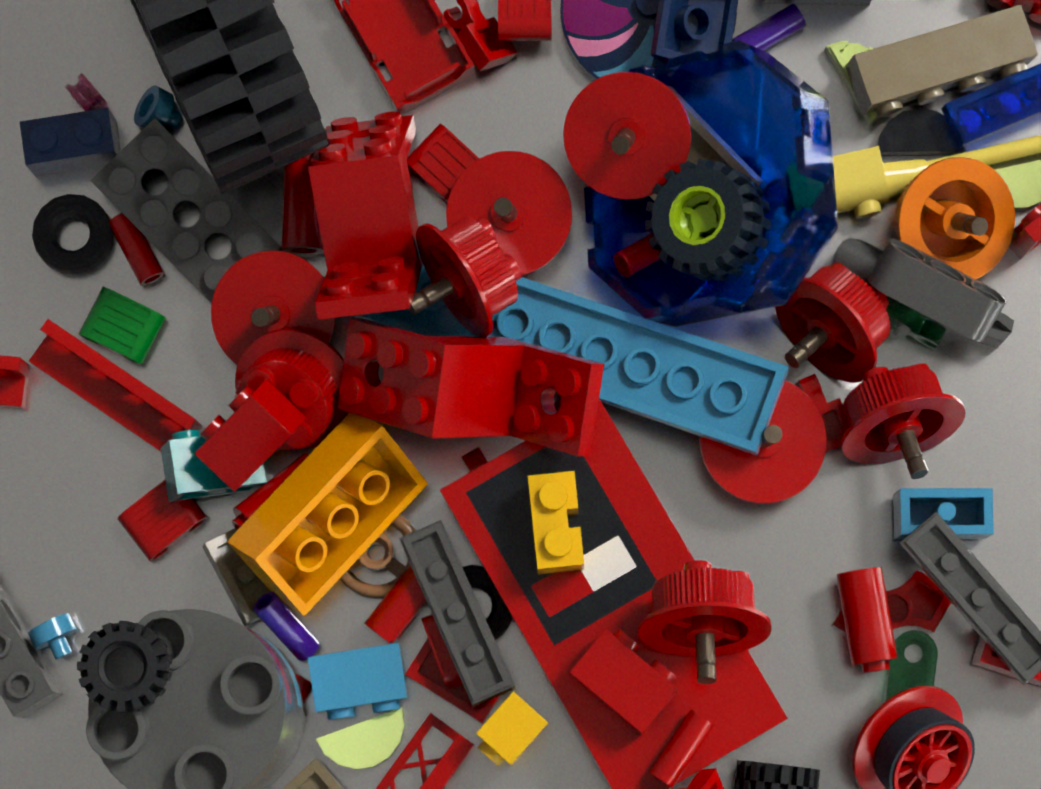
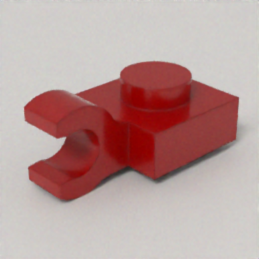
M456 0L462 9V13L458 7L446 9L443 12L444 18L451 27L461 29L457 36L479 71L508 63L518 53L510 41H498L497 20L495 17L486 19L480 10L477 0Z
M816 374L798 380L795 383L796 386L813 400L824 421L827 438L825 453L841 447L842 437L850 427L841 399L838 398L827 403Z

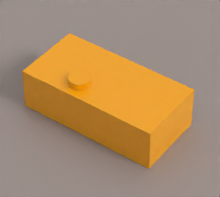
M349 413L231 536L227 543L271 592H274L283 603L305 616L428 485V482L381 424L369 418Z

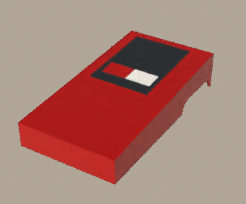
M561 399L554 403L557 411L560 408ZM600 399L598 402L591 456L577 457L529 441L520 443L489 462L479 447L461 456L470 473L440 489L441 495L611 789H669V786L649 772L690 710L695 711L710 721L714 727L677 783L788 719L748 650L715 656L717 681L713 684H700L697 682L698 665L696 657L659 652L646 646L639 639V623L647 615L653 613L652 587L655 585L656 580L676 571L684 570L683 566L685 563L695 560ZM574 471L578 515H568L567 517L569 528L581 527L584 570L538 574L528 476ZM605 629L613 635L618 629L622 630L640 646L636 652L640 658L649 665L656 659L677 677L672 684L679 689L678 692L642 735L569 675L571 669Z

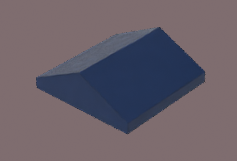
M659 0L650 55L672 68L718 77L726 76L738 0Z

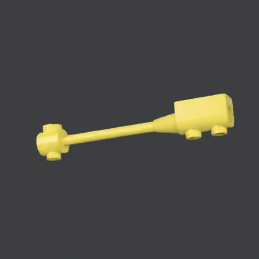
M1041 135L929 161L913 159L883 163L879 146L792 165L787 176L799 220L801 222L811 220L812 228L818 229L838 223L837 213L854 210L856 219L882 213L881 203L889 202L890 198L902 193L907 184H910V180H913L922 170L937 161L952 157H965L991 165L1041 153Z

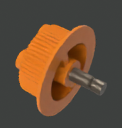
M965 157L943 159L922 170L913 180H910V184H907L903 192L900 193L901 197L898 198L899 202L896 203L897 207L895 208L896 212L893 221V227L897 233L896 236H898L900 241L915 247L974 279H978L992 270L1006 253L1015 227L1014 202L1003 178L987 164Z

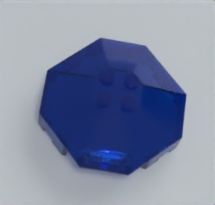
M740 40L725 43L722 50L706 54L702 51H696L668 59V64L655 68L643 65L630 69L628 72L645 74L661 81L666 86H671L763 180L759 186L764 194L760 198L769 202L771 211L765 213L764 217L772 220L771 231H764L763 238L769 240L766 249L758 247L755 252L760 259L754 265L743 264L745 273L738 277L728 273V280L716 281L711 278L710 281L700 280L673 269L671 265L664 263L661 259L629 277H624L615 267L613 256L616 252L651 234L645 230V220L652 219V213L645 210L648 201H655L650 196L638 199H617L601 194L590 186L584 187L585 219L587 224L594 226L595 248L587 249L588 268L642 317L674 327L786 305L838 230L829 101L768 52Z

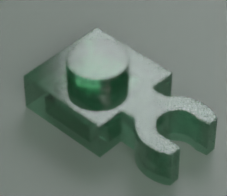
M887 296L889 305L886 311L890 317L889 324L891 325L889 335L896 337L898 333L904 336L908 334L923 345L935 350L947 329L920 317V313Z

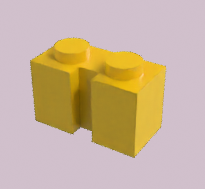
M567 471L529 475L528 485L538 574L584 570L581 527L569 528L567 517L568 515H578L575 472Z
M513 691L476 732L483 740L477 748L497 766H500L504 760L513 765L548 726V722Z

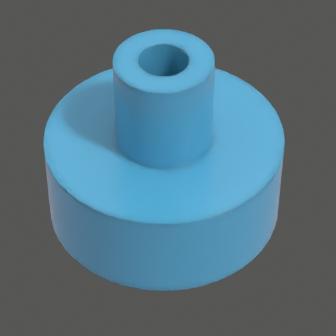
M156 85L147 89L137 104L134 113L135 125L144 129L156 118L162 126L166 125L174 129L181 119V114L173 110V94Z
M66 613L36 626L27 634L35 650L50 647L55 660H59L72 653L66 638L75 633L77 628L70 614Z

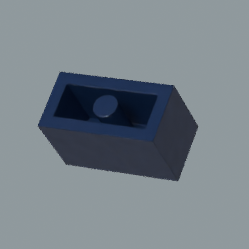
M109 108L20 121L25 165L35 177L106 166L121 151L117 120Z

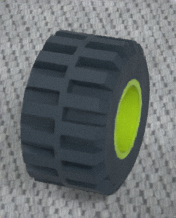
M698 159L697 165L690 161L681 163V172L679 173L672 169L663 175L667 182L664 186L658 183L655 185L652 192L657 194L655 202H647L645 210L652 213V219L645 220V230L654 234L653 237L648 239L652 249L659 251L658 257L664 263L671 265L673 269L700 280L710 281L711 278L716 281L728 280V273L736 277L745 273L743 264L754 265L760 259L755 252L758 247L766 249L769 240L763 238L764 231H771L772 220L764 217L765 213L771 211L768 201L760 198L764 194L760 186L751 182V178L719 161L714 163L708 159Z

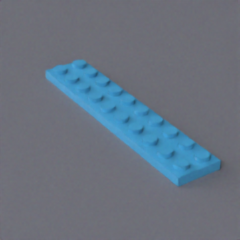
M424 265L415 293H420V290L432 284ZM523 277L516 281L518 288L517 301L492 316L493 331L487 337H507L603 363L604 369L599 396L601 402L756 456L762 444L763 431L769 426L789 372L788 366ZM442 299L431 306H427L425 310L416 315H413L409 309L353 316L424 336H474L454 317Z

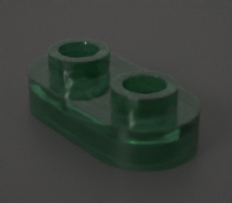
M910 630L894 639L898 659L889 660L890 669L887 670L884 703L904 690L918 686H934L938 650L934 640L928 634L918 630ZM909 645L916 646L920 651V658L915 663L909 662L905 658L904 652Z

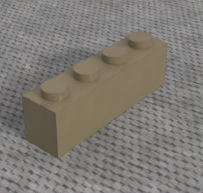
M1017 5L854 54L845 67L861 114L866 115L876 111L877 117H884L902 110V103L918 99L919 105L941 99L945 96L944 91L959 86L961 92H966L985 85V78L1000 74L1002 80L1021 75L1027 71L1026 66L1038 55L1022 6Z

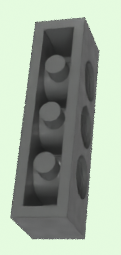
M0 589V695L13 717L25 718L63 693L38 651L35 650L28 634Z

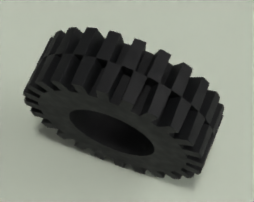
M130 0L179 108L221 194L227 193L329 146L326 130L320 120L322 119L320 112L309 91L310 86L305 73L292 49H294L288 32L275 10L274 0Z

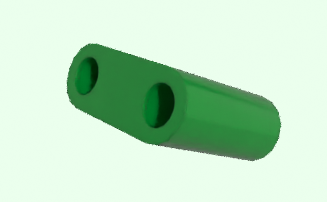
M103 286L78 335L142 366L166 317Z

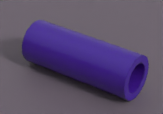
M791 4L734 37L732 43L740 58L746 62L806 27V22L795 4Z
M268 592L258 599L253 607V611L298 661H305L308 657L314 655L319 648V642L274 592Z

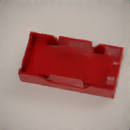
M331 0L395 111L400 112L401 116L475 75L474 63L454 29L447 23L435 0H347L349 5L344 0L341 2L342 6L339 0ZM439 30L440 32L445 30L453 44L452 46L446 47L438 33ZM382 62L393 78L387 82L378 68Z

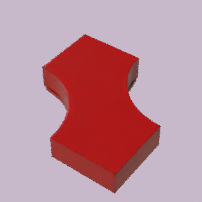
M918 570L900 587L886 591L893 629L917 627L934 633L951 604L935 583ZM841 607L831 626L846 634Z

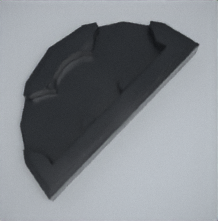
M924 108L903 111L889 120L877 140V146H879L881 155L959 154L966 151L962 133L954 122L938 111Z

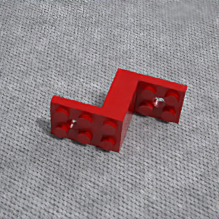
M391 111L378 114L374 117V120L357 122L355 117L336 119L330 123V126L325 128L329 146L315 152L308 165L327 266L325 278L315 300L318 320L410 309L423 268V262L416 242L418 221L407 164V156L416 133L413 115L401 116L400 112Z
M349 318L337 409L429 438L512 436L577 457L591 456L604 364L507 337L424 336L363 318ZM379 366L384 369L382 382L378 375ZM556 391L561 396V405L558 411L553 403Z

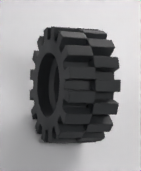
M119 621V623L114 624L107 623L102 626L103 629L100 631H93L88 636L90 640L87 645H82L79 653H82L81 662L77 661V670L81 673V678L78 680L81 687L86 689L88 692L86 695L92 701L97 702L100 707L107 710L132 713L140 711L139 709L144 707H150L155 703L154 700L158 696H163L167 690L165 689L167 681H171L172 672H170V664L173 663L171 655L168 654L166 649L168 646L163 639L159 638L155 631L141 624L129 621ZM130 647L141 655L144 662V670L136 683L120 687L109 679L106 664L114 651Z
M737 760L734 789H818L820 770Z

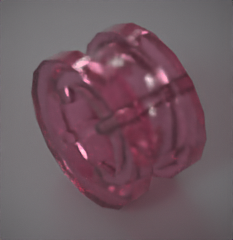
M82 73L77 76V84L65 86L68 93L84 111L94 110L96 106L104 107L108 104Z

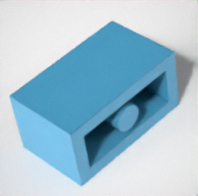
M900 488L893 494L894 539H905L935 512L941 516L960 539H986L994 534L993 488Z
M399 643L308 657L315 712H327L328 720L354 717V708L372 705L373 713L400 709V700L409 699L402 648Z

